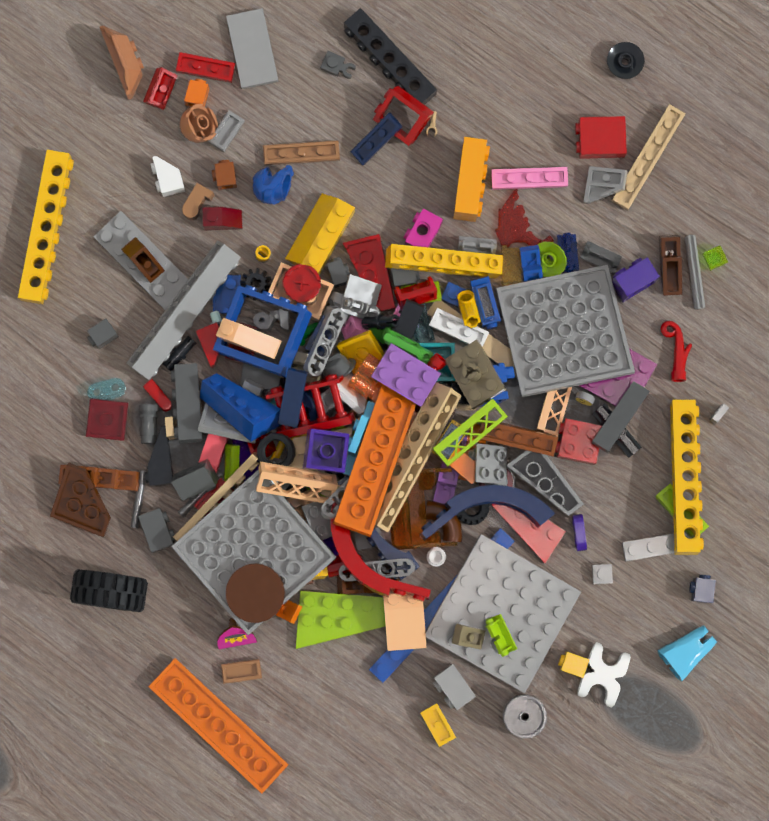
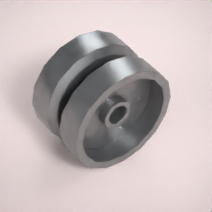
M518 695L506 703L503 710V722L506 729L514 736L532 738L544 729L547 722V712L544 705L537 698L529 695ZM523 713H527L529 717L527 720H522L521 716Z

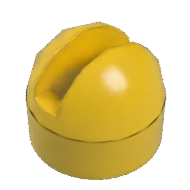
M264 245L257 247L255 251V257L260 262L267 261L271 254L270 249Z

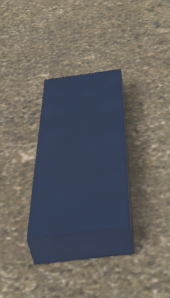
M388 113L350 152L363 166L403 126L391 113Z
M288 368L278 424L298 427L307 371Z

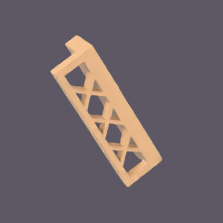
M569 387L567 392L559 395L557 390L546 393L536 431L559 435L560 422L563 421L572 387ZM559 399L562 404V410L554 414L551 406L554 401ZM554 417L557 423L556 430L545 429L547 420Z
M260 461L259 479L256 486L257 492L324 503L328 498L320 496L319 492L330 490V497L337 490L336 475ZM264 479L272 480L274 483L270 487L262 486ZM290 483L293 488L287 491L283 490L281 485ZM307 486L310 487L312 491L305 494L301 493L299 489Z

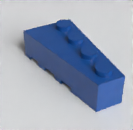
M217 373L202 380L200 398L250 442L280 426L278 424L281 410L279 407Z

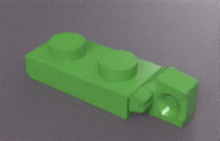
M388 327L384 329L382 335L386 344L390 345L392 343L402 348L408 354L416 355L418 360L428 364L433 356V352Z

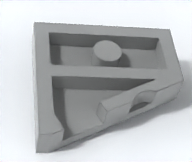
M589 166L584 203L588 204L625 190L628 171Z

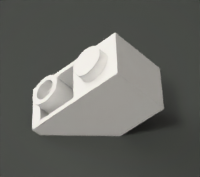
M154 156V163L150 164L153 175L157 174L158 181H155L157 191L161 192L163 197L185 192L180 170Z

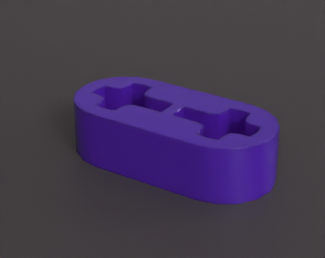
M572 515L576 550L585 551L587 550L583 515Z

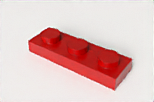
M179 52L176 72L230 83H232L235 63L182 52Z

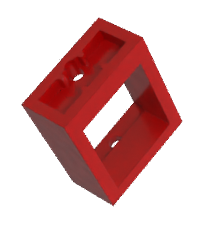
M401 87L389 88L384 95L385 101L383 104L380 103L374 111L376 115L373 120L379 123L385 117L383 114L394 97H396L420 115L408 134L400 129L394 135L410 146L416 141L434 112Z

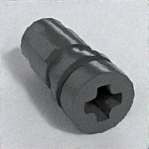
M139 405V412H141L139 414V418H141V444H156V418H158L156 412H158V405Z

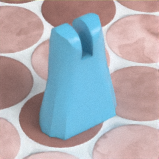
M704 625L658 650L660 658L666 665H671L669 669L680 681H683L694 667L717 643L713 636L704 640L703 643L700 642L699 639H702L709 632Z

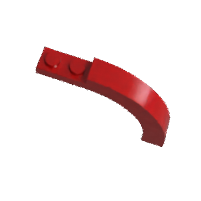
M334 502V504H333L332 507H331V512H332V513H333V509H334L335 506L337 505L336 502ZM335 518L330 519L331 533L336 552L347 571L360 584L388 598L392 590L394 591L393 594L405 597V594L413 596V599L424 602L425 599L429 600L430 589L386 578L368 567L353 546L350 530L333 524Z

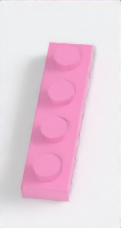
M567 167L491 170L492 190L568 187Z

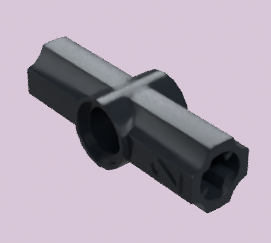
M604 403L592 415L603 426L612 411ZM626 428L616 441V444L628 458L642 448Z

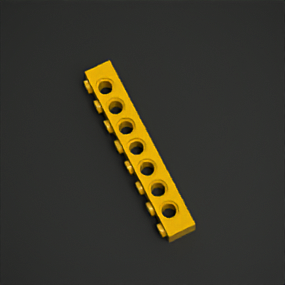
M53 150L46 151L18 298L21 301L43 304L44 300L48 298L49 289L46 288L48 281H51L52 278L50 267L51 263L55 262L56 252H54L55 244H58L60 236L57 231L58 226L62 225L63 215H61L62 207L65 208L67 197L64 195L65 190L69 189L70 178H68L69 171L73 170L74 160H72L69 153ZM55 169H62L61 175H53ZM52 187H58L59 190L56 194L52 195L49 193ZM49 205L55 206V210L52 213L46 212V208ZM50 223L51 229L46 232L43 231V226ZM47 242V248L39 250L40 243ZM43 260L44 266L40 269L35 268L36 262ZM34 279H40L41 283L38 287H32L31 284Z
M672 400L670 403L674 555H698L704 547L703 538H700V531L703 530V520L699 519V511H702V500H699L702 483L698 481V473H701V462H698L697 455H700V443H697L700 426L696 424V417H699V406H696V400ZM681 417H687L690 424H683ZM681 436H688L690 443H684L681 440ZM682 455H689L691 462L683 461ZM682 474H690L692 480L685 481L682 477ZM689 492L692 495V500H686L683 497V493ZM684 511H690L693 519H686L683 514ZM691 530L694 537L692 539L686 538L684 531Z

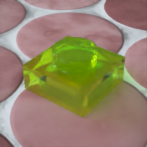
M721 245L702 253L710 271L728 263Z

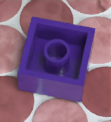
M648 257L644 260L642 258L635 260L631 263L632 265L629 266V269L626 270L624 267L613 276L614 290L622 302L648 288L660 277Z
M308 429L303 469L345 473L350 434Z

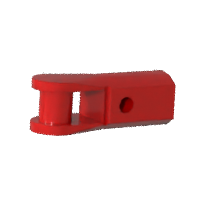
M153 379L148 381L143 386L145 391L156 401L161 410L165 412L170 411L172 404L169 398Z

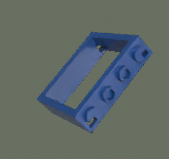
M238 285L225 319L236 322L246 296L298 313V317L278 365L226 346L228 342L217 337L213 350L226 357L286 378L287 370L292 366L312 313L307 310V306L301 303L293 305L286 298L280 297L276 299L269 292L263 291L259 293L252 286L246 285L242 287Z

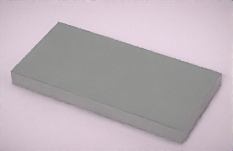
M263 8L226 16L241 88L246 89L279 82Z

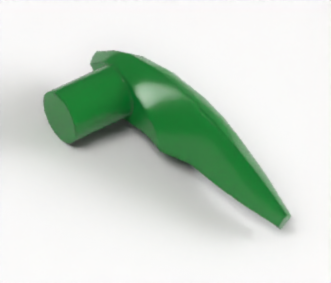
M318 322L307 326L300 346H303L305 339L313 334Z

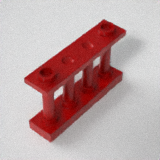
M330 374L325 376L323 380L306 383L305 391L311 389L318 414L317 420L310 421V419H307L302 402L298 427L281 425L276 433L294 437L307 434L308 429L326 430L351 424L355 420L353 412L347 413L344 411L337 383L344 379L343 375ZM281 386L271 388L270 392L265 395L266 399L274 398L276 406L280 409L284 388L282 389ZM330 386L337 412L335 416L328 417L325 414L319 387Z

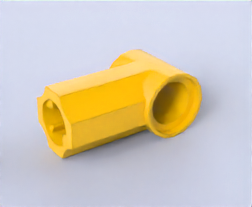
M469 290L461 291L457 295L464 325L469 328L477 327L481 320L474 293Z

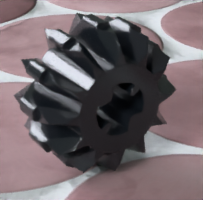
M256 268V273L253 274L252 269H249L250 276L245 273L243 274L246 280H241L240 284L244 285V287L246 285H254L253 281L261 282L259 284L260 287L256 288V292H268L266 288L271 287V284L268 282L272 279L270 276L265 277L267 275L265 270L260 274V269Z

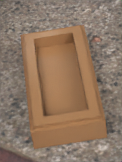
M260 659L221 664L223 684L262 678Z

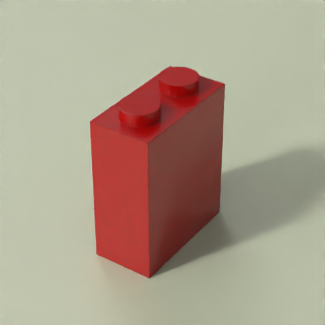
M625 116L580 117L578 123H575V135L579 136V142H576V153H579V159L625 158L627 154Z

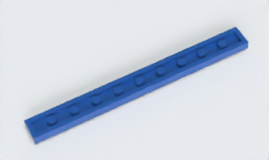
M501 528L491 538L492 541L506 549L515 542ZM455 578L424 610L425 631ZM387 649L369 670L381 682H384L414 649L388 651Z

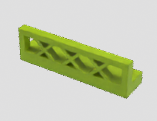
M491 399L433 448V452L448 467L508 416L494 399ZM494 409L502 416L497 421H488V414ZM478 422L485 423V431L481 434L473 433V426ZM463 435H470V443L467 446L458 445V439ZM448 447L455 448V456L448 461L442 452ZM457 448H462V450L457 453Z

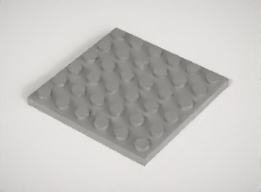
M608 265L496 288L521 397L635 373Z
M259 469L171 546L247 635L251 634L263 622H246L238 618L229 608L226 600V586L236 570L242 566L254 563L272 568L279 574L284 583L285 599L283 604H285L337 558L284 496L256 491ZM263 480L262 486L270 487L273 485L270 480Z
M480 534L425 634L428 639L525 693L581 591ZM499 614L502 615L517 646V650L509 652L504 657L498 654L494 644L495 638L491 637L488 629L485 627L486 619ZM456 624L485 630L482 648L475 649L452 644Z

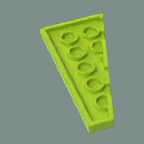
M300 591L299 605L302 606V609L298 615L296 649L385 627L383 597Z

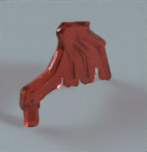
M515 189L502 209L499 208L498 228L495 229L502 248L507 249L512 243H526L529 246H533L545 241L554 242L550 235L542 241L536 238L532 231L526 232L527 228L530 227V223H528V217L523 218L525 214L523 205H518L513 210L514 203L519 198L518 189Z

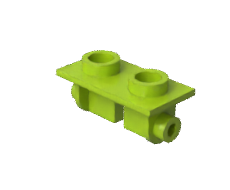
M499 614L486 619L485 627L488 629L491 637L495 638L494 644L498 654L504 657L509 652L517 650V646L502 615Z

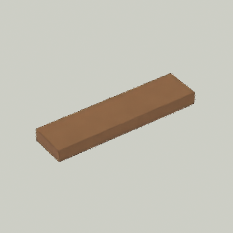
M339 140L263 145L264 165L340 160Z

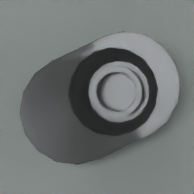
M336 353L328 358L323 374L324 376L337 374V376L343 375L345 377L354 369L356 360L353 358L347 359L344 355ZM328 385L320 388L322 391H325L329 389L330 386Z

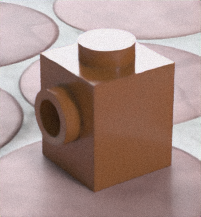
M221 160L218 164H214L215 170H212L213 181H217L218 190L237 188L234 162Z

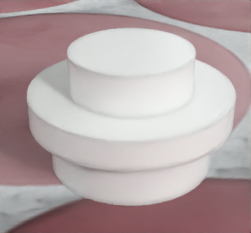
M439 547L431 548L427 553V561L432 566H441L446 560L445 552Z

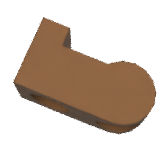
M196 183L182 208L185 218L188 220L197 219L205 200L207 199L211 202L215 196L214 193Z

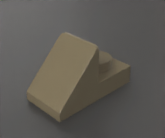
M456 624L452 644L481 649L485 630Z

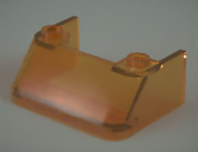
M452 468L422 469L391 527L393 547L398 550L458 546L457 542L441 543V536L438 530L425 541L420 536L423 532L421 528L427 524L425 519L424 490L434 488L436 485V474L452 472Z

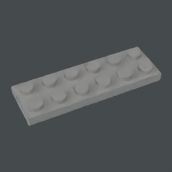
M122 211L93 236L164 310L168 308L188 281L185 275ZM135 237L148 249L165 270L151 283L121 250Z

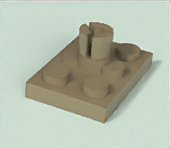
M479 340L473 341L445 359L447 366L473 410L507 390Z

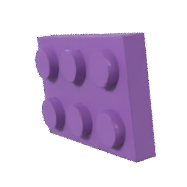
M390 343L371 377L417 405L422 406L441 373Z

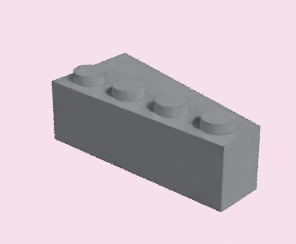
M526 450L506 465L568 516L584 505L548 455Z

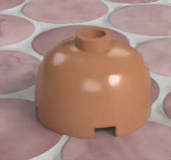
M195 104L189 107L180 118L182 134L186 139L195 143L211 140L216 135L215 128L218 127L215 114L209 107L205 108L202 106L203 104Z

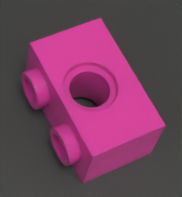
M422 209L421 213L417 212L412 221L415 223L413 228H408L403 237L406 239L405 245L429 248L443 223V219L425 209ZM424 227L428 232L425 235H420L417 233V229Z

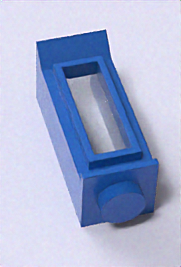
M489 276L470 281V288L474 293L481 327H486L487 330L498 327L497 324L501 322Z

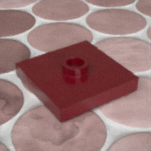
M90 398L86 437L124 441L129 403Z

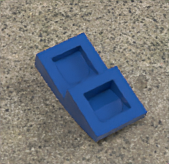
M533 245L519 248L523 282L543 278L539 246Z

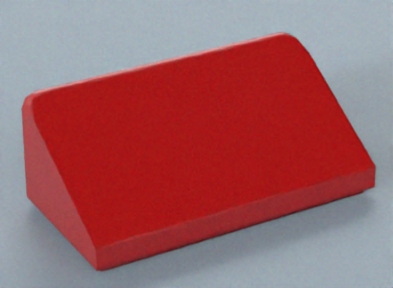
M162 67L156 68L143 102L164 110L178 75Z

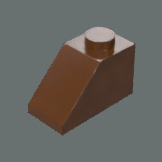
M136 237L121 249L150 283L165 271Z

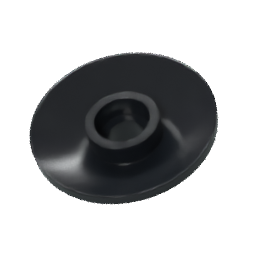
M621 42L614 45L607 56V65L610 72L621 79L636 77L642 71L645 63L642 50L630 42ZM622 60H627L628 65H623Z

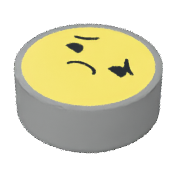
M583 391L577 392L575 396L577 402L587 406H593L595 401L594 396Z

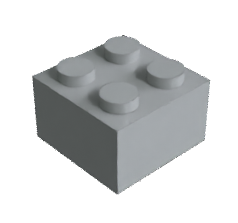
M453 664L433 677L435 680L433 685L439 693L443 691L446 695L444 701L451 709L454 707L458 710L476 697Z

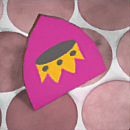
M233 618L229 619V627L217 639L218 649L257 643L254 633L252 632L247 635Z

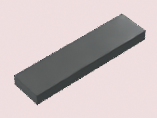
M633 381L593 439L592 444L609 453L650 391Z

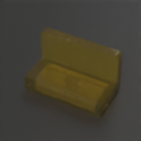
M502 245V286L521 283L519 250L521 247L506 248V245Z

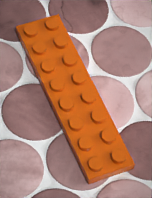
M384 384L381 385L333 522V524L368 537L372 535L416 403Z
M176 658L148 686L261 794L289 765Z

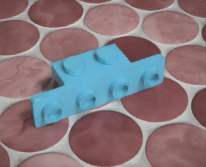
M369 401L367 403L364 414L361 415L360 420L356 419L353 430L355 434L353 438L349 437V450L345 473H343L350 476L375 405L373 402Z

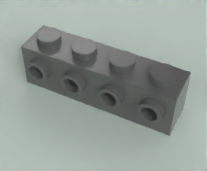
M197 363L174 365V370L171 371V382H175L176 388L172 389V400L176 401L177 408H173L174 420L177 419L178 427H174L175 438L179 439V444L202 442V432L198 431L201 420Z

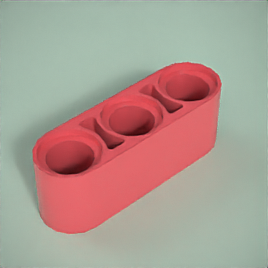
M208 434L199 463L208 459L217 473L225 451V445L229 438Z

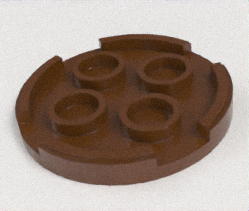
M254 563L242 566L232 574L226 586V600L229 608L238 618L246 622L259 623L269 620L278 613L285 599V587L281 577L272 568L263 564Z

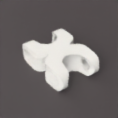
M596 642L588 657L590 659L588 666L593 671L585 673L584 677L581 678L577 695L585 697L593 685L600 684L606 690L604 702L607 707L612 708L620 692V684L615 678L623 677L626 674L631 657L628 653H622L616 664L608 666L602 660L603 646Z

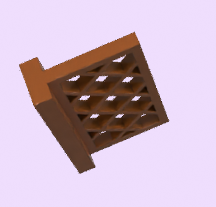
M501 422L481 440L554 457L558 436ZM481 423L479 434L485 431V423Z

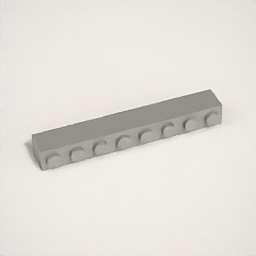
M217 241L127 361V364L148 380L158 373L160 365L169 358L174 346L181 342L183 334L192 327L195 318L204 311L206 303L213 299L218 287L225 283L229 272L237 267L238 260L241 257L225 244Z

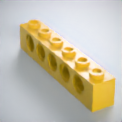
M391 244L386 249L385 268L474 277L489 276V278L494 279L502 275L503 255Z

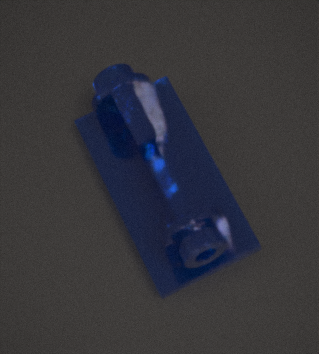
M568 232L563 233V235H557V244L564 251L567 265L562 273L579 271L576 234Z

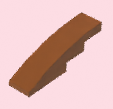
M60 465L58 484H61L67 465ZM79 466L87 469L96 488L138 491L140 472Z

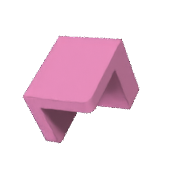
M351 315L346 321L345 326L341 328L344 339L346 340L368 331V329L362 327L368 324H362L361 318Z

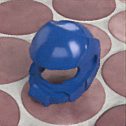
M287 165L273 176L269 167L259 170L252 179L253 192L256 198L264 204H278L280 201H285L291 187L292 176L294 175L292 166Z

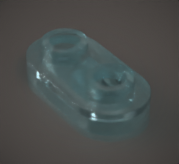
M113 378L92 384L88 388L87 394L89 398L112 400L124 395L126 385L121 379ZM115 384L119 385V389L117 391L112 390V387ZM96 389L100 390V394L98 396L94 395V391Z

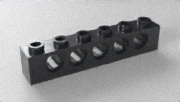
M361 8L344 22L345 34L350 39L354 38L358 42L356 44L358 48L370 55L369 59L371 62L383 69L382 73L387 79L391 78L396 83L395 87H401L424 105L437 94V89ZM365 29L369 33L366 36H361L358 32ZM373 43H379L381 45V48L375 50L371 47V45ZM390 56L394 59V61L392 63H386L384 61V58ZM399 70H404L407 74L404 77H400L396 73ZM415 83L419 85L420 88L414 91L411 90L409 86Z

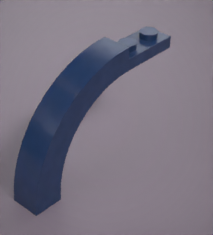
M503 485L480 486L466 490L447 501L444 505L448 511L442 510L436 516L438 519L433 524L430 521L421 528L423 532L420 536L425 541L460 512L482 504H498L515 509L530 519L537 528L555 513L543 501L521 489Z

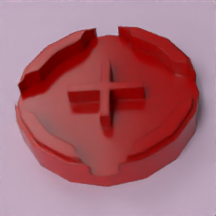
M297 264L290 267L285 273L283 289L291 300L304 303L313 300L319 294L321 278L312 266Z

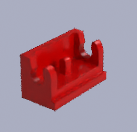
M431 276L427 277L428 280L409 287L402 289L399 286L395 287L394 294L401 310L407 299L419 304L437 299V288Z

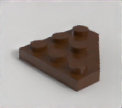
M68 463L50 517L104 537L111 517L87 469Z

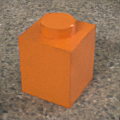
M190 79L184 99L186 106L191 107L195 104H203L202 106L205 107L210 90L206 81Z

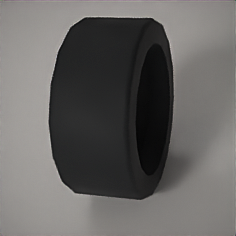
M273 433L265 436L260 441L257 447V457L259 462L289 466L295 458L296 448L288 436L282 433ZM279 440L286 445L287 456L283 462L273 463L267 459L265 448L271 441Z

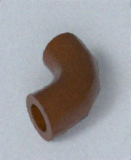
M427 500L425 519L436 521L438 519L436 516L442 510L448 511V509L442 503ZM456 515L442 526L443 541L462 543V527Z

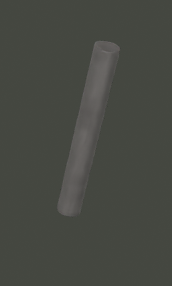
M139 470V486L135 495L130 526L137 529L146 482L145 472H147Z
M219 471L216 473L219 479L224 477ZM206 491L199 493L196 498L189 500L178 513L184 517Z

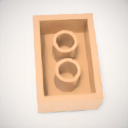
M281 262L268 292L274 295L273 298L279 299L283 297L290 300V304L296 305L298 302L291 300L283 289L284 275L291 266ZM321 279L319 294L313 300L301 303L307 306V310L312 313L311 320L319 323L330 295L334 291V284Z

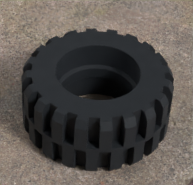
M77 569L73 575L70 600L76 604L142 612L145 606L148 583L146 579Z

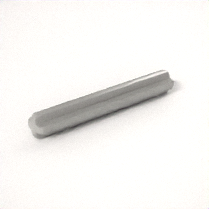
M687 235L685 237L693 302L694 308L699 310L705 308L696 236Z

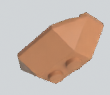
M100 26L127 98L131 100L143 76L141 69L144 68L140 57L136 59L134 54L137 51L134 41H129L127 35L108 27Z

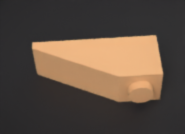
M225 318L222 319L216 334L217 337L225 342L275 359L282 342L274 337Z

